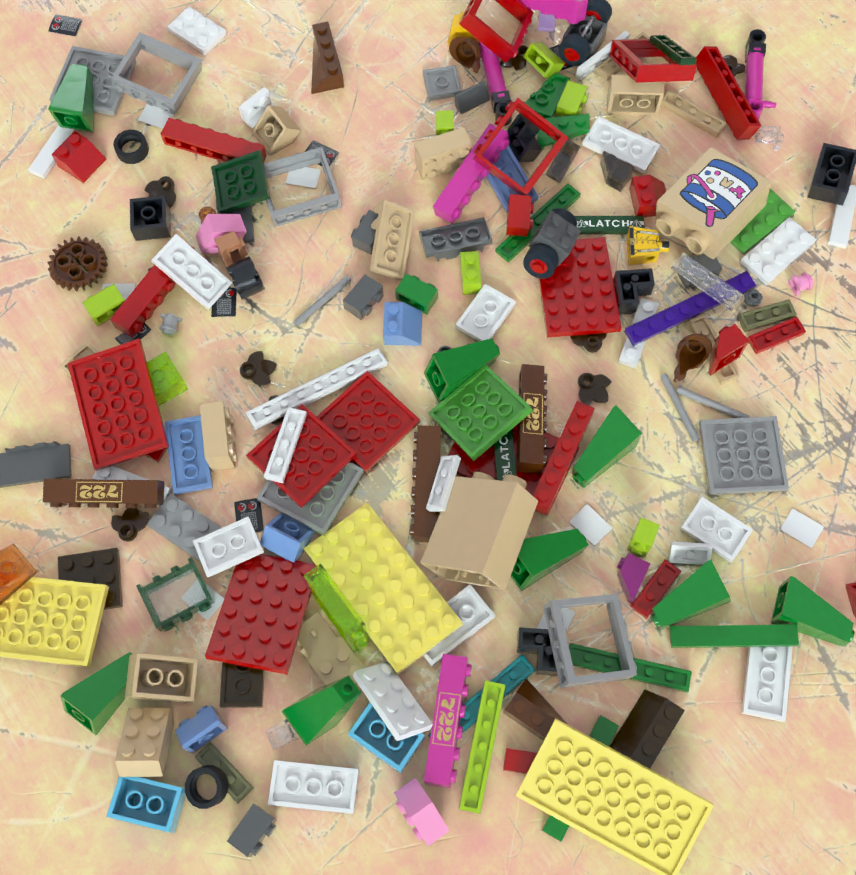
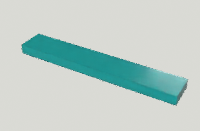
M521 654L493 678L491 682L505 685L504 699L534 673L536 669ZM482 689L463 704L466 705L465 718H461L460 726H463V733L476 723Z

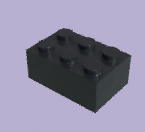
M823 143L807 198L843 206L856 165V150Z

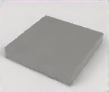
M456 65L423 70V78L429 101L455 97V94L462 92Z

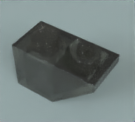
M568 139L555 156L545 175L561 183L581 146Z
M604 151L600 164L605 183L621 192L632 178L634 167L616 158L615 155Z

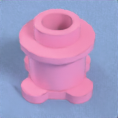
M804 272L798 277L792 275L788 284L792 288L794 295L797 296L800 291L812 288L813 278Z

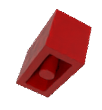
M510 194L506 235L528 236L529 230H532L533 219H530V214H533L534 203H531V196Z

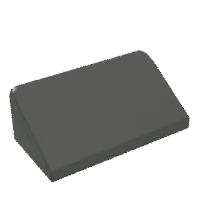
M485 81L455 94V107L461 114L489 101Z

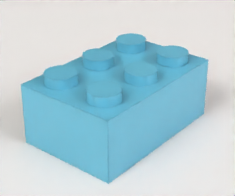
M370 702L348 733L351 739L400 774L425 739V735L419 733L396 741Z
M119 777L106 817L175 833L186 797L185 788L141 777Z

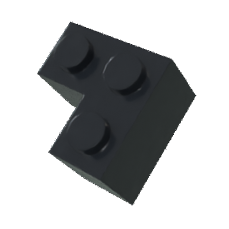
M520 113L507 129L509 147L518 162H534L543 150L535 138L540 129Z
M652 268L615 271L613 282L619 314L635 313L639 304L638 296L652 294L655 285Z
M519 627L517 653L537 654L536 675L557 676L548 629Z

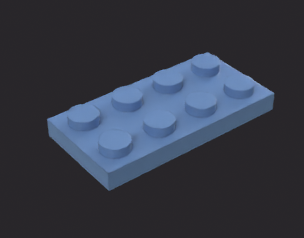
M508 145L501 152L498 162L493 165L523 187L528 178ZM489 173L486 178L507 213L510 194H519L492 173ZM532 188L527 194L531 196V203L538 201L539 197L535 189Z
M201 415L165 421L166 435L170 446L168 447L174 495L213 488L211 469L204 455Z

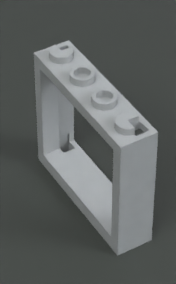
M139 32L112 75V85L119 92L126 93L134 99H140L150 106H156L164 112L167 111L175 115L200 74L202 63L198 57ZM141 49L189 70L172 99L124 79L125 74Z
M323 147L264 163L267 178L321 163L331 191L330 195L279 210L274 209L270 197V199L266 200L274 227L342 208L341 199Z
M618 594L551 600L543 606L560 688L628 680L637 675V666L633 660L632 645L628 640L627 624L623 619L622 604ZM606 604L622 671L575 676L560 608Z

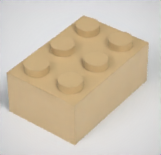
M611 75L607 93V113L658 115L664 96V82L636 83L629 75Z
M462 127L414 143L415 164L422 180L458 169L472 150V143L465 128Z
M223 401L200 404L205 460L212 472L235 468L234 461H237V452L234 450L233 444L236 441L235 434L231 426H234L232 414L230 415L229 407H225Z
M143 653L130 655L125 698L178 703L194 702L198 659Z
M170 707L128 708L115 758L119 777L163 776L174 726Z

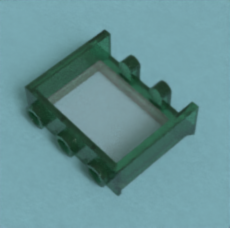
M192 557L188 559L189 564L181 568L174 566L170 569L171 573L163 577L160 575L153 577L152 583L144 587L141 584L136 585L151 619L159 631H169L175 627L174 624L193 618V614L198 611L205 612L215 603Z

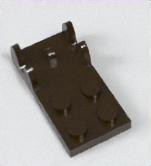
M222 662L220 708H263L265 670Z

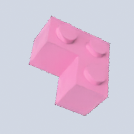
M207 214L196 234L201 253H218V247L214 239L229 232L235 231L237 237L241 236L243 239L247 231L241 215Z
M416 778L394 792L399 800L396 802L397 807L402 814L406 812L403 816L410 827L415 825V828L412 830L419 841L424 839L429 846L450 831Z

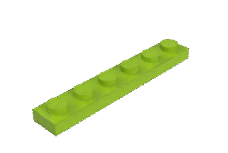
M484 680L458 808L460 810L477 814L481 812L505 690L504 684Z

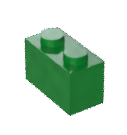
M406 273L396 288L395 295L397 300L419 309L427 315L438 299V289L434 285L426 284L418 277Z

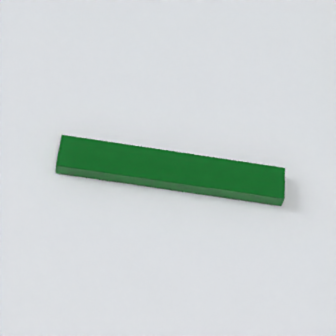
M566 184L530 217V219H533V228L529 230L528 236L510 235L495 249V252L509 263L531 242L540 223L551 210L556 208L567 210L580 198L581 193L571 185Z
M797 624L670 626L671 648L799 646Z
M573 643L569 644L573 666L601 673L622 671L618 654ZM633 658L637 666V675L630 678L631 680L686 693L689 692L692 671Z
M600 715L589 736L609 747L619 725ZM549 815L542 831L562 842L569 825Z

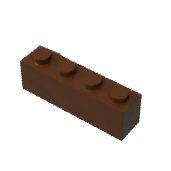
M329 22L313 24L311 93L315 94L343 88V73Z
M527 678L504 710L505 715L543 741L555 718L567 724Z

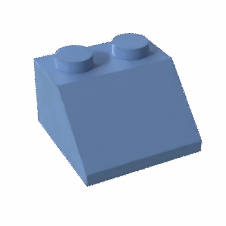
M385 302L384 345L421 346L422 311L404 302Z
M280 513L265 526L260 544L268 551L274 552L285 560L294 563L304 553V547L309 544L315 531Z
M212 705L200 708L196 712L197 715L195 717L183 720L179 724V728L175 730L184 750L193 754L228 729Z

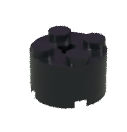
M250 256L226 267L241 299L248 298L265 290Z

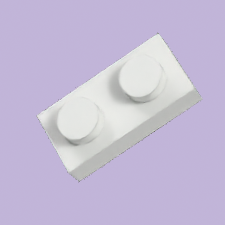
M671 541L669 562L703 565L711 559L712 545Z

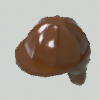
M461 36L454 38L449 45L450 55L467 69L472 68L473 72L478 73L482 53L479 43L470 37Z
M695 333L684 337L679 342L676 351L678 366L674 370V382L685 379L688 370L698 368L709 357L712 350V343L709 338Z

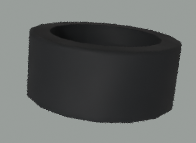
M129 129L122 131L114 139V150L118 158L126 164L139 163L148 155L149 147L146 138L137 130ZM130 141L141 143L139 149L134 152L126 153L122 151V147Z
M205 765L193 770L185 782L187 800L199 809H208L221 803L228 792L226 774L214 765ZM209 774L215 779L217 792L210 800H205L198 794L196 787L200 775Z

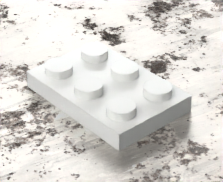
M190 6L167 26L168 32L203 55H206L227 35L225 29Z
M484 284L456 323L455 328L478 342L490 339L495 335L514 308L516 301Z
M701 497L680 528V530L698 542L711 544L712 551L730 563L735 559L753 531L752 528L704 497Z
M249 517L193 541L207 577L264 553Z

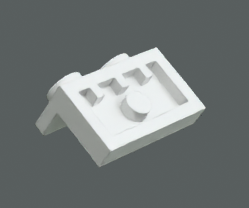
M265 87L239 106L242 120L252 129L267 106L274 105L271 102L270 93Z

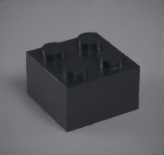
M165 195L130 199V230L135 241L171 237L170 206Z

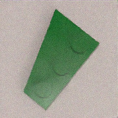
M554 73L524 103L543 118L553 117L565 86L571 78Z
M589 113L544 118L566 135L568 139H573L590 132ZM541 129L537 133V141L543 150L544 147L551 144L554 145L556 142Z

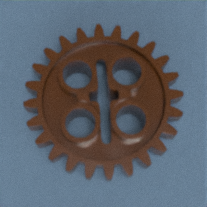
M78 236L77 241H74L72 237L69 243L64 240L63 246L57 244L59 249L52 250L55 255H49L51 261L47 262L49 265L48 271L55 283L60 285L62 289L66 287L68 291L74 288L76 292L79 287L85 290L86 285L92 288V282L98 284L97 278H103L101 272H107L105 267L108 266L106 261L108 258L100 244L95 243L94 239L89 241L87 237L82 241L80 236ZM70 254V255L75 259L76 262H73L72 258L69 257L68 255ZM79 265H82L88 273H85Z

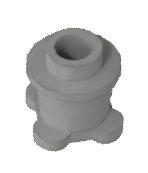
M171 313L161 314L160 317L163 318V322L159 329L162 330L163 334L173 336V334L178 332L176 329L177 324L182 322V318Z

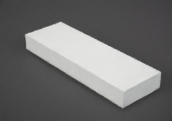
M458 455L441 457L426 507L430 512L446 510L461 460Z

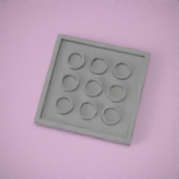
M72 46L50 96V102H52L70 65L84 64L88 66L93 75V112L115 116L124 93L113 88L111 77L124 56ZM136 59L125 74L124 79L130 80L137 63Z
M777 416L700 420L699 428L709 495L779 492L789 489Z
M349 462L302 508L271 480L266 482L257 496V501L325 536L364 473V469Z

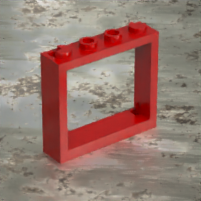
M470 0L459 24L505 63L511 57L515 58L519 52L517 49L523 43L522 38L527 34V28L532 23L531 18L534 12L520 0H495L520 21L511 44H509L475 15L482 0Z
M649 39L612 40L609 57L636 83L693 81L697 63L696 65H679L651 44ZM638 57H662L668 63L644 64Z
M517 98L515 102L510 101L505 108L507 113L504 117L500 115L494 123L497 125L493 131L490 129L485 135V143L483 145L479 144L474 150L476 155L473 159L517 194L527 195L568 140V137ZM515 110L556 141L523 187L482 156Z

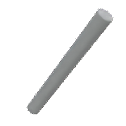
M346 275L297 317L293 321L297 327L300 326L351 281L350 277Z
M661 375L660 378L692 441L697 442L700 438L668 375Z
M678 386L676 391L680 395L734 418L750 417L747 414L681 386Z

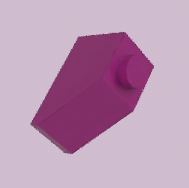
M630 553L627 554L626 558L621 557L617 568L620 569L617 576L627 601L632 603L651 563Z

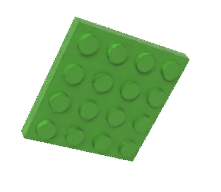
M769 189L767 203L764 208L730 243L744 255L772 233L786 219L794 216L795 211L774 191Z
M484 365L428 413L474 461L533 412V410L487 365Z

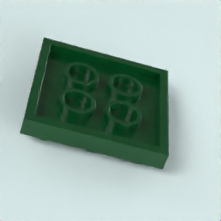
M260 150L211 167L220 214H226L270 199L263 156Z

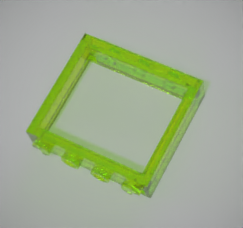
M319 564L304 575L309 590L353 653L356 651L361 652L370 642L366 625L322 564Z

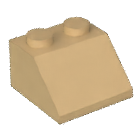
M268 105L251 132L264 145L269 155H273L292 144L301 129L283 107Z

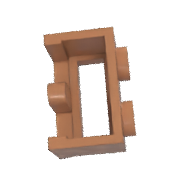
M235 231L214 239L225 267L244 259L248 255L242 237H237Z

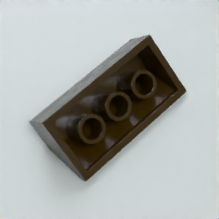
M644 690L609 747L650 769L685 710L663 696Z

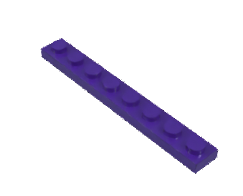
M745 271L625 328L624 332L631 344L635 346L754 289L757 285L748 271Z

